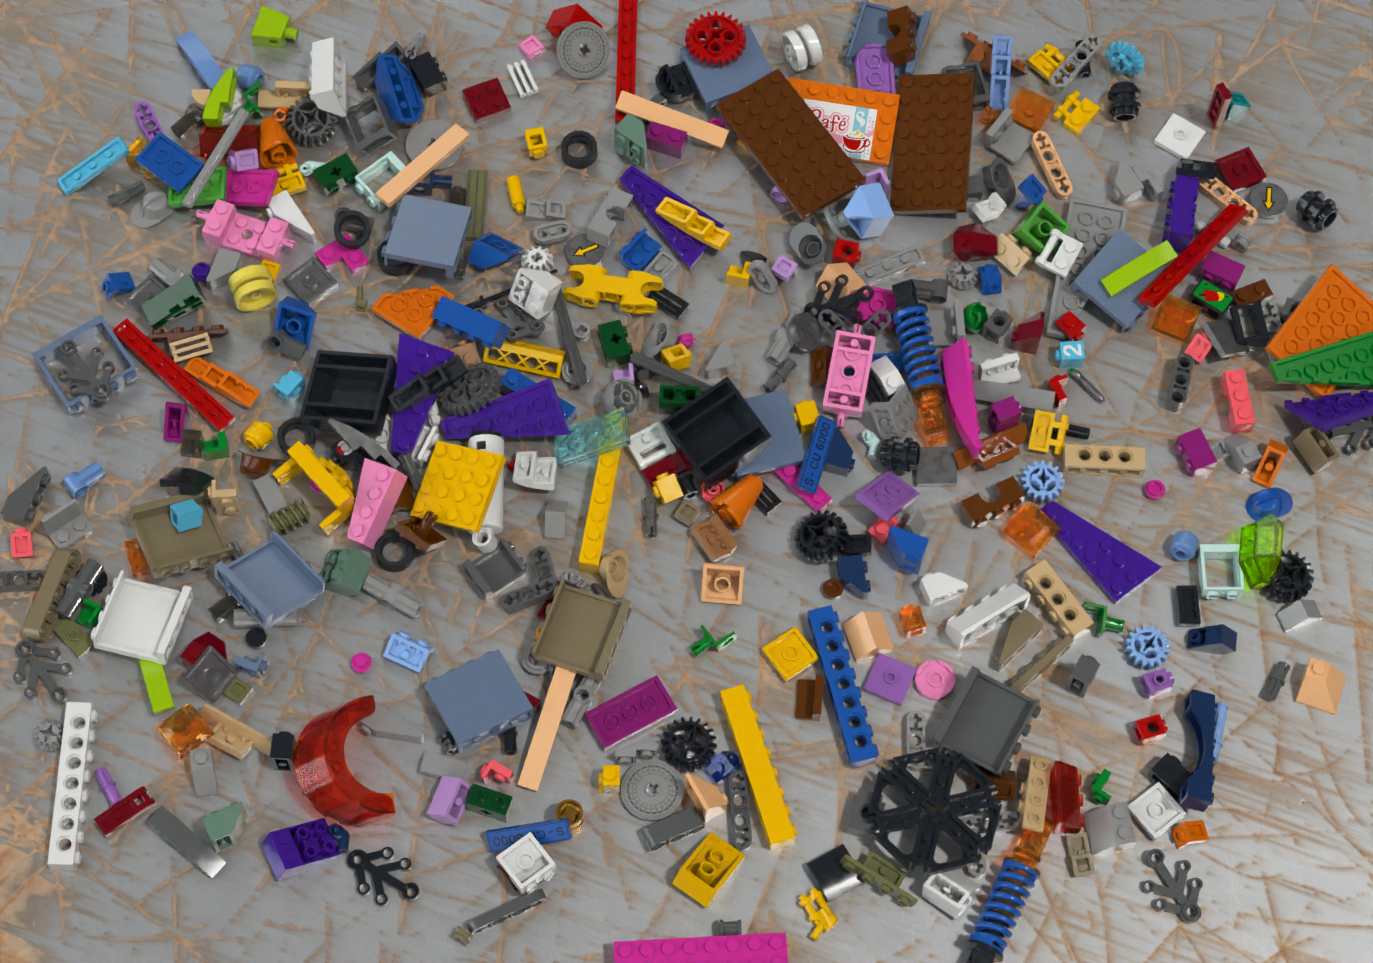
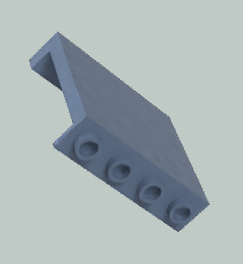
M868 0L860 2L858 9L860 16L855 17L853 25L855 31L850 33L848 43L851 44L844 51L843 58H846L845 66L856 69V55L867 44L877 43L885 46L887 49V40L895 38L887 27V12L894 10V8L868 2ZM924 10L922 16L917 15V37H915L917 51L915 52V60L894 66L896 80H899L901 75L914 74L930 22L931 11Z
M749 24L743 26L742 29L746 31L745 50H743L742 56L738 55L737 61L732 59L731 65L724 62V67L719 63L714 68L713 63H711L707 67V62L704 61L702 64H699V58L693 60V54L689 55V49H686V46L680 48L679 59L681 63L685 62L705 103V112L716 111L715 104L773 72Z
M404 194L402 201L397 203V216L392 218V231L389 230L387 233V246L384 245L382 248L384 264L388 266L389 259L445 269L446 277L453 279L472 221V207Z
M1119 228L1068 288L1073 293L1077 289L1080 290L1123 327L1120 332L1123 333L1126 328L1131 330L1137 323L1135 318L1138 315L1142 317L1149 309L1146 305L1139 304L1138 297L1167 267L1163 266L1148 277L1141 279L1134 285L1111 297L1101 280L1147 252Z
M785 389L746 398L745 401L771 434L772 439L759 457L732 474L731 477L735 478L736 482L749 474L757 475L798 465L801 469L806 453Z
M275 530L271 531L270 540L228 565H225L222 561L215 564L214 577L265 630L324 595V578L312 569L310 563L304 561L299 556L298 551L295 548H291L285 538Z
M499 649L489 651L479 659L470 660L462 667L451 669L445 675L438 678H431L424 684L426 696L429 695L455 740V747L459 753L534 717L530 701Z

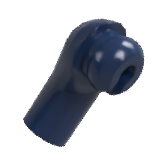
M337 823L331 824L329 832L339 842L338 852L348 853L349 832Z

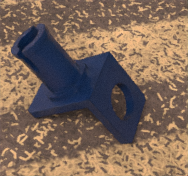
M432 170L430 172V184L417 183L410 190V194L432 196V188L434 186L452 188V175H435ZM421 187L424 190H416L415 188Z

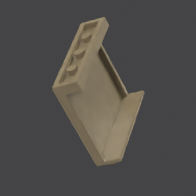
M207 488L200 494H180L130 508L128 514L129 522L154 579L159 577L167 578L178 572L186 573L197 567L205 568L212 563L220 561L224 563L231 558L234 548L233 546L228 547L209 506ZM193 499L203 509L202 526L179 532L171 523L170 505Z
M562 579L560 585H556L554 589L553 602L547 606L546 619L539 625V636L537 640L534 639L531 645L534 660L604 682L633 610L632 601L623 599L622 602L609 599L568 586L565 580Z

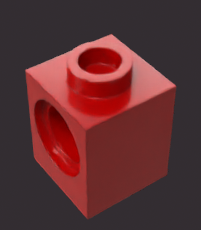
M837 238L831 264L847 262L854 269L855 263L860 262L862 251L858 250L859 243Z
M1160 714L1137 720L1133 726L1140 746L1164 739L1168 731L1167 724L1164 719H1161ZM1152 726L1156 729L1157 732L1152 733L1147 729V727Z

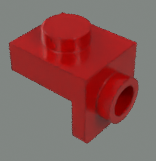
M1070 310L1055 323V326L1069 338L1068 341H1081L1085 336L1086 325Z
M1067 374L1052 377L1047 386L1048 391L1055 392L1054 404L1057 409L1065 406L1067 396L1062 387L1067 384Z

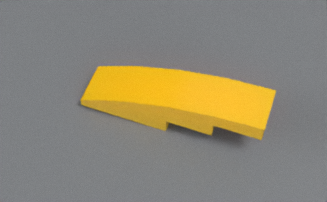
M665 197L655 210L658 215L680 230L721 252L732 239L730 232L716 227L714 221L698 215L696 209L668 197Z

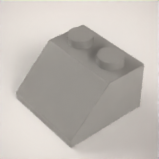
M1127 802L1105 805L1082 815L1092 856L1134 848L1137 841Z

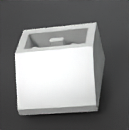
M520 268L518 269L508 299L539 320L552 311L562 281L548 271Z
M957 870L931 875L923 885L922 897L955 919H958L981 886Z

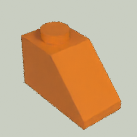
M1270 439L1252 480L1271 488L1289 446Z

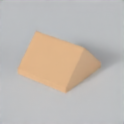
M847 262L828 264L816 283L818 288L820 282L824 280L830 282L831 289L824 295L828 301L836 285L835 280L841 274L846 275L849 281L843 287L839 298L856 293L858 289L866 285ZM839 278L840 283L844 284V279ZM822 284V288L827 290V286Z
M704 563L701 602L741 605L745 566Z
M862 611L842 624L855 662L878 656L879 653L884 654L895 650L881 612Z

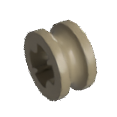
M457 926V932L453 933L452 937L468 946V940L474 937L473 934Z

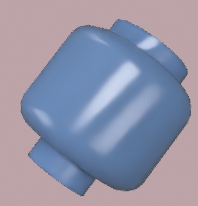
M245 63L236 71L238 76L237 84L240 87L249 89L257 81H260L262 85L264 84L265 76L260 67Z
M1190 531L1176 532L1170 544V552L1180 561L1190 560L1196 554L1199 540Z

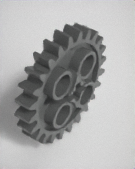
M478 363L476 367L471 364L468 368L470 372L444 388L443 392L440 393V401L445 410H448L449 414L454 413L455 416L459 413L461 416H464L466 412L471 415L474 410L478 413L480 407L485 409V404H491L492 401L490 399L497 398L495 393L501 391L499 387L502 386V378L497 369L492 365L488 366L487 363L483 365Z

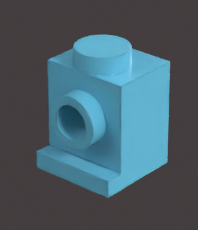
M290 370L288 374H284L280 378L279 384L273 383L275 394L290 404L305 388L304 377L298 371Z

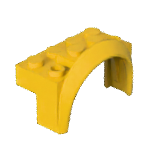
M298 441L287 450L291 458L272 474L279 484L283 485L294 476L304 472L336 506L337 509L319 524L328 536L352 515L355 504L354 487L348 474L340 466L333 463L330 459L325 460L323 456L317 458L314 454L315 452L308 444L303 445Z

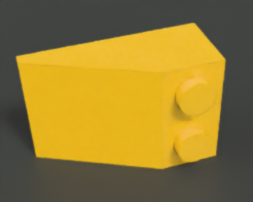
M710 832L680 868L672 884L708 908L746 855L713 832Z

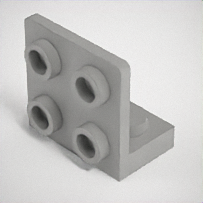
M1007 107L986 132L983 145L1012 164H1016L1030 147L1033 134L1013 122V110Z
M962 300L954 301L953 308H950V310H928L926 316L930 322L927 326L932 328V332L929 335L934 338V342L931 345L935 347H949L965 338Z
M906 384L901 385L889 402H874L869 406L882 440L890 439L891 436L903 439L918 418V411L915 408L911 393Z
M76 498L65 501L60 508L47 513L41 520L48 536L57 548L69 549L96 531L84 515Z

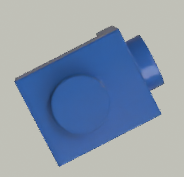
M987 264L985 266H978L979 277L982 282V294L1001 293L1002 276L998 265Z
M129 272L108 273L102 282V291L105 293L107 300H112L116 293H128L136 288Z

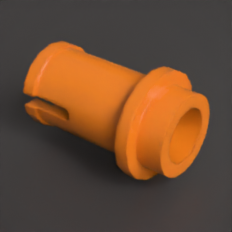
M279 107L274 112L275 120L285 122L289 118L287 117V112H290L289 109ZM280 112L285 113L283 118L280 116Z

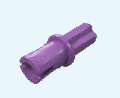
M106 767L98 768L95 771V775L102 787L101 791L106 794L112 807L122 800L116 788L117 783L113 782Z

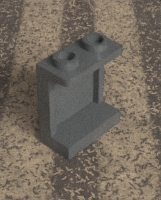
M504 537L500 539V544L497 545L494 551L485 553L472 562L470 559L463 562L464 572L486 601L527 575L525 560L516 555L514 545L510 541L507 542Z

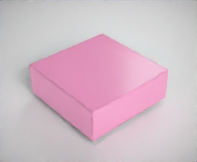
M534 35L518 44V48L529 60L545 51L543 44Z

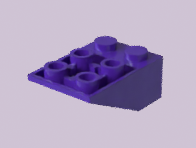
M325 818L269 832L261 843L277 881L297 876L341 855L338 852V846L329 832V826Z

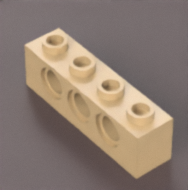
M1075 442L1065 444L1062 451L1063 474L1142 478L1145 472V448H1140L1136 445L1119 447L1116 444L1099 446L1096 443L1080 445ZM1079 456H1085L1088 460H1082ZM1099 457H1105L1108 461H1102ZM1119 458H1125L1128 462H1122Z
M1045 559L1025 572L1023 578L1025 587L1029 591L1032 590L1036 595L1035 598L1038 604L1045 607L1049 618L1058 624L1064 637L1069 634L1075 641L1092 629L1094 624L1092 619ZM1045 583L1049 588L1044 589L1040 584ZM1058 599L1061 604H1054L1052 600ZM1070 615L1074 620L1069 621L1064 616Z

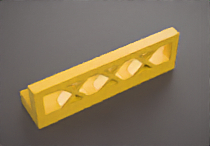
M505 339L501 349L492 347L499 351L501 357L497 359L489 358L490 349L485 347L483 362L559 379L567 351L518 340L514 343H509ZM516 353L520 361L512 363L507 358V355ZM534 357L540 365L535 368L530 367L526 360ZM549 361L558 363L557 371H549L545 364Z

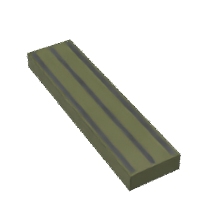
M468 170L466 206L472 207V221L466 236L467 241H475V239L484 235L488 170Z

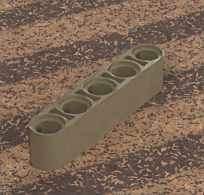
M58 548L54 552L23 627V635L26 639L47 641L51 636L59 616L55 608L65 595L66 586L69 580L76 575L81 562L79 550Z

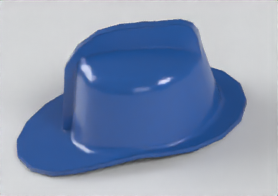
M1277 487L1263 489L1248 498L1246 510L1251 518L1264 522L1288 514L1292 509L1293 501L1290 494L1284 489Z

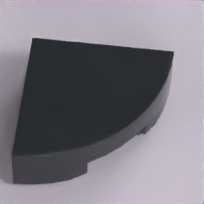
M741 251L740 258L745 262H752L753 260L767 262V257L752 251Z

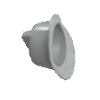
M160 191L148 192L143 200L138 202L131 211L130 218L133 224L140 228H149L171 215L174 208L170 209L167 205L168 195Z
M663 316L657 320L642 344L641 354L653 358L659 351L674 346L679 330L671 325V320L668 317Z

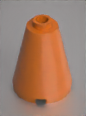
M274 117L263 119L260 123L259 159L261 164L267 169H270L269 167L278 169L283 167V164L294 163L296 155L298 156L297 148L280 122L276 121Z
M756 474L747 475L710 501L712 511L722 521L725 519L729 521V527L740 530L764 488L763 480Z

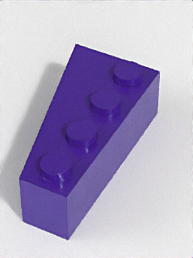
M1177 174L1175 181H1171L1169 187L1172 197H1169L1166 209H1170V211L1165 216L1164 225L1167 226V231H1163L1162 242L1168 240L1175 252L1182 253L1191 244L1194 235V216L1197 204L1194 202L1197 201L1200 178Z

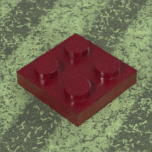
M498 77L462 89L476 124L512 111Z
M1250 147L1215 160V163H1219L1218 171L1228 188L1235 193L1264 182L1267 179V175Z

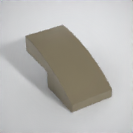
M1087 832L1065 835L1073 876L1079 877L1095 874Z

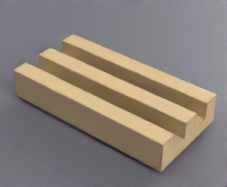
M208 332L169 343L175 362L214 351ZM204 337L206 339V341L183 347L177 350L175 348L176 345L187 343L193 340H197ZM208 345V349L178 357L177 353Z

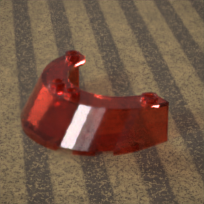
M374 695L354 699L317 715L302 730L294 749V773L302 794L307 796L314 805L313 808L320 814L347 826L385 825L395 815L394 803L390 796L372 791L359 783L350 772L344 755V744L349 730L357 722L370 717L374 713Z

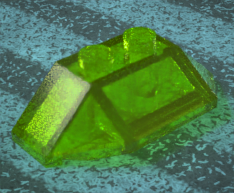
M1273 515L1255 520L1241 528L1238 562L1251 590L1269 585L1270 577L1281 560L1284 523Z

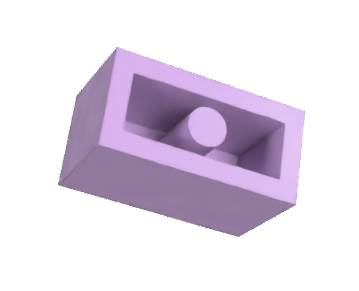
M442 776L427 814L439 823L458 825L472 786L461 778Z

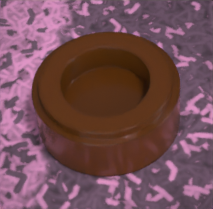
M837 579L827 580L823 585V595L829 600L839 599L843 593L842 583Z

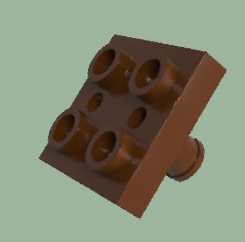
M426 511L422 520L413 517L398 522L394 528L402 538L410 540L418 550L423 552L442 547L448 540L432 528L438 519L436 514L433 517L434 512Z

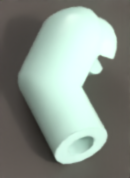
M309 160L300 166L299 171L302 175L309 176L313 173L314 169L326 163Z
M865 430L862 433V438L869 447L867 457L877 459L881 444L880 440L873 432Z

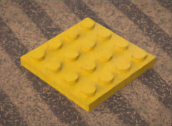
M437 441L410 516L422 520L426 511L434 512L433 517L435 514L438 516L435 523L479 533L506 457L500 454Z

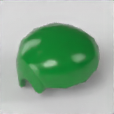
M981 302L971 303L963 310L965 328L971 332L977 333L982 331L983 325L988 320L987 307L981 305Z

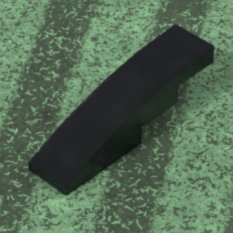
M457 354L443 365H436L424 375H417L388 396V399L399 414L440 392L470 371Z

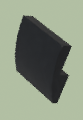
M175 467L159 479L160 487H179L180 494H200L212 485V480H215L214 477L202 471L184 467Z
M844 844L806 863L815 883L820 887L827 902H831L865 883L859 874L847 871L843 864L839 862L845 854L851 857Z

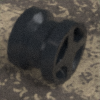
M449 731L440 736L439 740L445 745V752L447 754L458 751L455 747V740Z

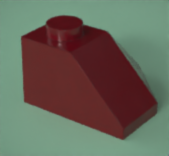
M978 223L959 226L953 234V251L959 260L963 262L998 255V238Z
M1041 311L1018 325L1017 331H1013L1011 342L1014 343V351L1036 355L1041 339L1045 312Z
M210 632L204 633L192 640L181 654L180 658L183 665L190 669L208 646L215 648L227 660L225 642Z

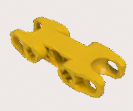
M592 264L572 265L569 268L570 277L583 281L578 287H566L563 289L564 299L569 302L591 308L597 307L600 300L620 303L619 308L622 311L633 314L656 313L658 310L657 301L644 297V294L649 291L663 290V279L658 276L634 270L628 272L627 278L607 275V269Z

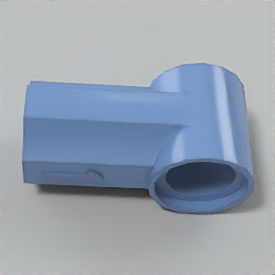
M95 461L80 472L68 474L63 479V484L72 496L77 499L84 496L90 486L107 475L101 465Z

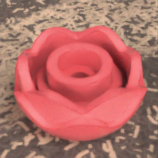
M723 482L708 490L704 483L701 485V495L708 502L725 491Z

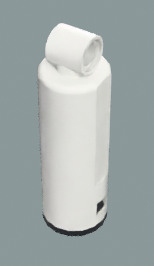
M477 431L469 435L468 448L504 456L505 438L501 433L495 431ZM504 466L480 532L468 531L473 534V543L483 553L492 552L496 549L498 542L495 535L503 531ZM488 538L485 543H482L483 539Z

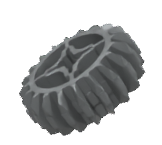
M302 96L301 103L296 100V107L290 105L292 112H287V117H289L286 119V124L289 125L287 129L289 132H292V138L297 137L298 143L303 140L305 146L311 142V145L314 147L316 141H318L319 145H322V139L328 141V135H334L333 130L337 129L335 123L338 122L336 114L319 109L315 101H311L310 96L309 100ZM322 112H324L327 115V122L325 125L320 120V118L322 117ZM299 116L304 121L302 125L303 128L301 130L297 127V120ZM313 118L316 120L315 122L311 121V123L308 121L310 119L313 120ZM313 130H318V132L310 133Z

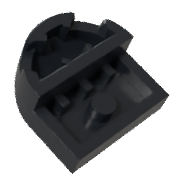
M685 62L671 67L665 64L655 76V84L658 91L670 102L679 103L699 96V92Z

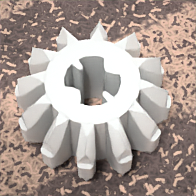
M532 245L531 251L525 249L524 255L521 257V268L550 272V269L554 266L553 255L549 254L548 248L542 250L541 245L538 249H535Z

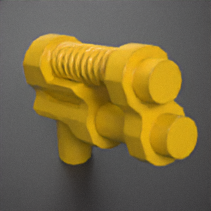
M813 888L809 891L810 896L807 897L806 894H803L799 897V904L809 914V921L817 925L809 936L812 940L817 941L823 931L827 933L829 930H832L839 921L837 916L832 913L826 900L822 897L821 890L818 891L817 888ZM816 901L821 910L816 911L812 902Z

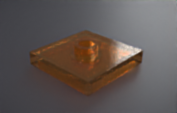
M1021 87L1009 108L1013 110L1012 119L1014 123L1035 133L1042 129L1056 103Z

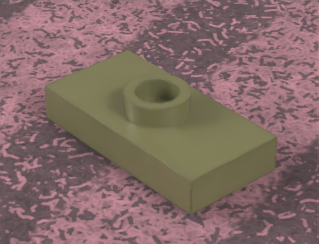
M65 618L53 628V631L79 659L94 648L93 641L72 619Z

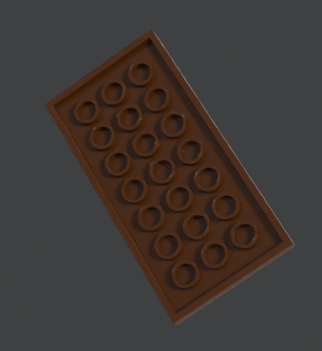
M779 69L774 70L715 104L716 110L801 220L806 219L866 183L864 176Z
M974 72L899 76L898 94L900 99L896 118L890 207L894 215L967 213L976 77Z

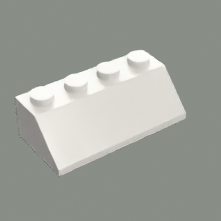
M334 37L312 42V51H310L312 60L310 71L312 77H309L311 90H309L310 99L315 101L319 109L345 117L347 116V63Z
M1015 583L1009 587L1005 585L997 591V594L993 596L988 595L983 598L977 606L971 605L966 608L962 615H954L948 619L945 632L956 648L960 650L1010 620L1016 612L1019 611L1021 613L1027 608L1031 596L1030 593Z

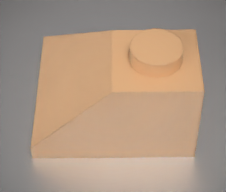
M1310 657L1305 666L1295 702L1336 715L1346 677L1332 664Z
M690 773L685 774L684 788L704 822L727 811V803L729 801L723 791L720 792L716 786Z

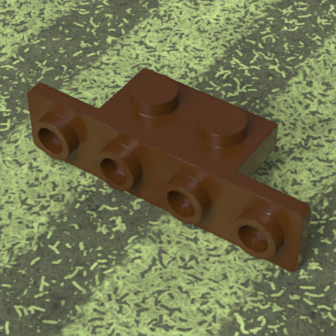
M224 324L212 325V329H204V326H193L192 330L184 331V327L172 328V332H165L164 329H153V333L148 334V339L168 337L169 345V343L206 332L208 334L228 333L229 327L224 328ZM204 337L197 340H193L187 343L176 345L175 348L177 350L183 347L206 341V339ZM169 345V356H170V357H174V356L172 355V352H171L172 350H171V347H170V345ZM208 345L177 354L178 356H184L208 349Z

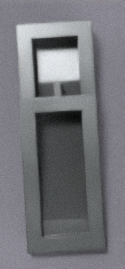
M397 41L384 53L379 51L353 76L354 80L365 91L375 86L377 61L380 54L397 55L399 61L404 65L408 63L410 55L406 57L405 50Z

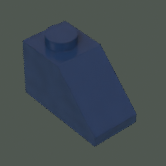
M835 428L825 461L824 471L847 477L849 470L853 471L856 459H852V448L841 431Z

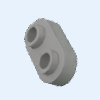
M558 220L538 225L533 232L534 240L540 245L567 240L572 234L571 224L566 220Z
M753 260L748 267V272L755 284L765 293L774 292L778 283L768 265L762 260Z

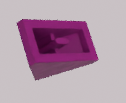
M165 403L163 440L184 442L190 419L186 404Z

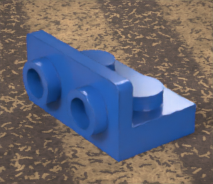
M644 228L633 236L629 245L622 247L619 253L620 263L630 271H643L663 249V246L648 236V230Z

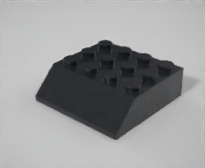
M317 350L299 420L323 432L335 433L326 423L331 418L365 435L381 436L390 404L388 396L392 394L396 380L397 363L393 355Z
M728 376L662 421L665 430L708 490L759 457L772 439L771 434Z

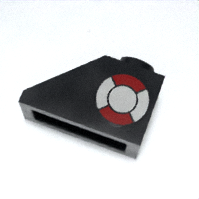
M342 439L330 446L331 455L329 456L333 463L339 464L343 470L362 472L364 458H369L360 447L352 451Z

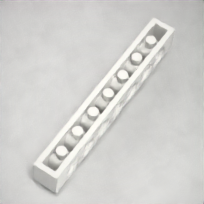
M66 702L47 863L51 870L77 871V865L81 864L82 853L79 851L80 843L84 841V831L81 830L82 823L86 822L84 803L88 802L89 797L86 786L87 782H90L91 771L88 768L89 762L93 761V750H91V742L95 741L93 724L97 722L98 712L92 703ZM81 722H84V723H85V726H84L83 728H81V729H77V728H76V726H77L79 723H81ZM76 743H83L82 747L74 749ZM74 763H81L77 769L71 768ZM72 783H79L75 789H69ZM76 803L73 809H67L68 804ZM74 823L70 830H64L66 824ZM66 843L72 844L70 849L62 850L63 845Z

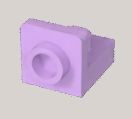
M257 149L228 151L227 163L231 170L238 172L259 168Z

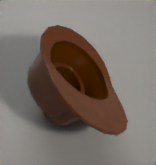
M238 450V452L242 453L240 472L258 478L266 475L274 461L285 462V460L256 457Z

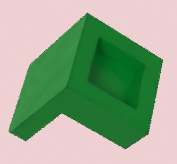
M225 431L217 432L218 439L203 442V454L206 461L230 457Z
M84 598L82 602L85 607L76 621L78 624L93 630L99 623V613L103 608L95 602Z

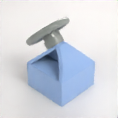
M880 183L859 186L844 211L838 214L829 206L824 208V215L829 227L838 239L843 240L847 239L845 227L848 225L853 228L860 239L881 236L894 215Z

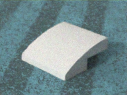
M537 451L517 452L513 482L534 489L554 490L558 457H537Z

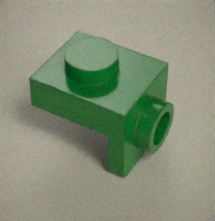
M1105 768L1101 774L1096 773L1091 781L1093 787L1089 793L1092 800L1101 805H1108L1111 799L1109 794L1102 791L1111 775V772Z

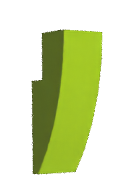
M229 68L223 74L208 98L202 117L207 127L221 128L224 110L232 111L238 78L234 68Z

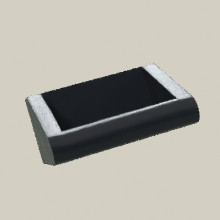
M1261 303L1229 308L1238 344L1265 347L1269 340V334ZM1239 315L1251 317L1255 336L1244 337Z

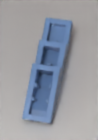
M192 30L175 38L177 45L185 53L188 61L194 66L197 74L212 91L224 74Z
M993 34L988 113L1002 114L1008 107L1012 35Z

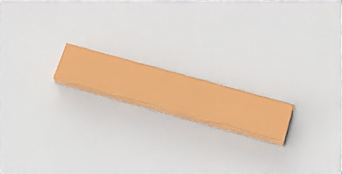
M621 91L615 110L626 114L630 113L634 117L651 123L653 121L688 132V137L723 149L729 133L727 129L625 91Z
M453 125L375 193L376 198L390 208L470 138V134L459 125Z
M556 666L517 786L535 792L538 791L576 673Z

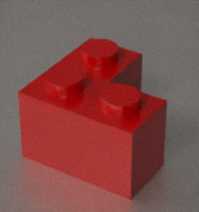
M577 3L553 10L545 28L553 37L559 39L564 29L575 22H591L598 25L601 29L603 26Z

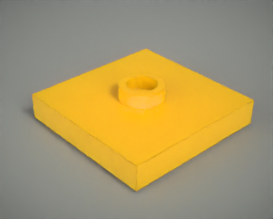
M796 626L762 648V652L785 682L819 661V656Z

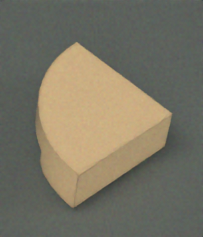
M191 89L194 101L202 108H205L211 90Z

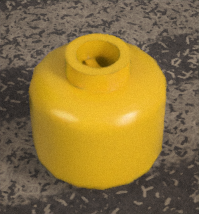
M254 421L244 432L245 444L252 450L265 449L274 437L272 426L266 421Z

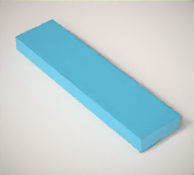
M118 136L58 178L57 181L64 193L70 196L131 152L124 140Z

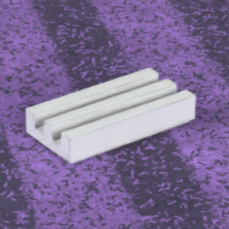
M524 59L521 60V63L515 62L512 66L510 64L507 65L509 75L521 99L538 93V88ZM520 68H523L533 90H530ZM514 70L517 71L521 79V82L526 90L525 93H523L520 87V84L514 74Z

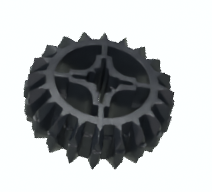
M818 509L816 515L810 512L811 517L803 516L804 523L798 522L799 528L795 529L796 536H794L796 548L800 550V554L809 561L813 559L815 563L821 559L824 564L826 558L833 561V555L840 557L839 550L845 551L844 544H848L846 537L849 536L847 525L843 522L842 517H838L835 512L830 514L827 509L823 514ZM833 527L836 528L835 538L831 536ZM809 534L812 536L810 546L807 545V537Z
M1283 549L1278 554L1274 551L1271 556H1266L1265 562L1261 563V569L1258 572V575L1261 576L1259 583H1264L1262 590L1268 589L1267 596L1273 594L1274 601L1279 597L1282 603L1286 599L1293 603L1294 598L1298 601L1302 596L1306 597L1308 591L1311 590L1312 583L1314 582V577H1312L1314 570L1309 569L1311 563H1304L1306 557H1298L1299 552L1293 555L1291 549L1286 554ZM1275 566L1277 575L1275 578H1272L1271 568ZM1298 574H1300L1301 576L1300 586H1297L1296 584V577Z
M692 716L689 717V721H685V718L681 717V723L674 720V727L668 725V732L664 731L662 734L665 738L661 739V745H663L661 752L666 753L664 759L670 760V766L677 764L678 771L681 767H685V772L687 773L689 767H692V770L696 772L697 766L703 769L705 767L704 762L710 764V757L715 756L713 750L717 749V744L714 743L716 736L712 735V728L707 729V722L700 725V718L693 722ZM684 731H690V732H689L688 734H686V735H681V734H679V733L684 732ZM697 733L705 740L706 747L696 740ZM692 739V746L690 744V747L686 749L685 743L690 742ZM672 742L681 748V755L674 751ZM691 754H698L696 757L688 758Z

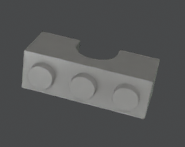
M612 187L609 193L606 192L602 199V205L600 207L597 206L595 209L594 218L586 224V239L608 248L616 235L617 223L609 218L625 220L632 208L633 195L615 187Z

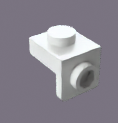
M993 192L988 200L974 204L972 210L984 223L998 218L1005 209L1006 203L997 192Z

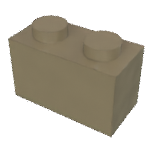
M1315 426L1305 429L1292 441L1314 474L1327 469L1340 457L1324 431L1319 430Z

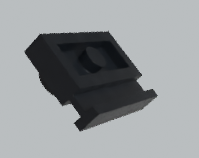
M1181 158L1176 167V175L1214 179L1219 170V163Z

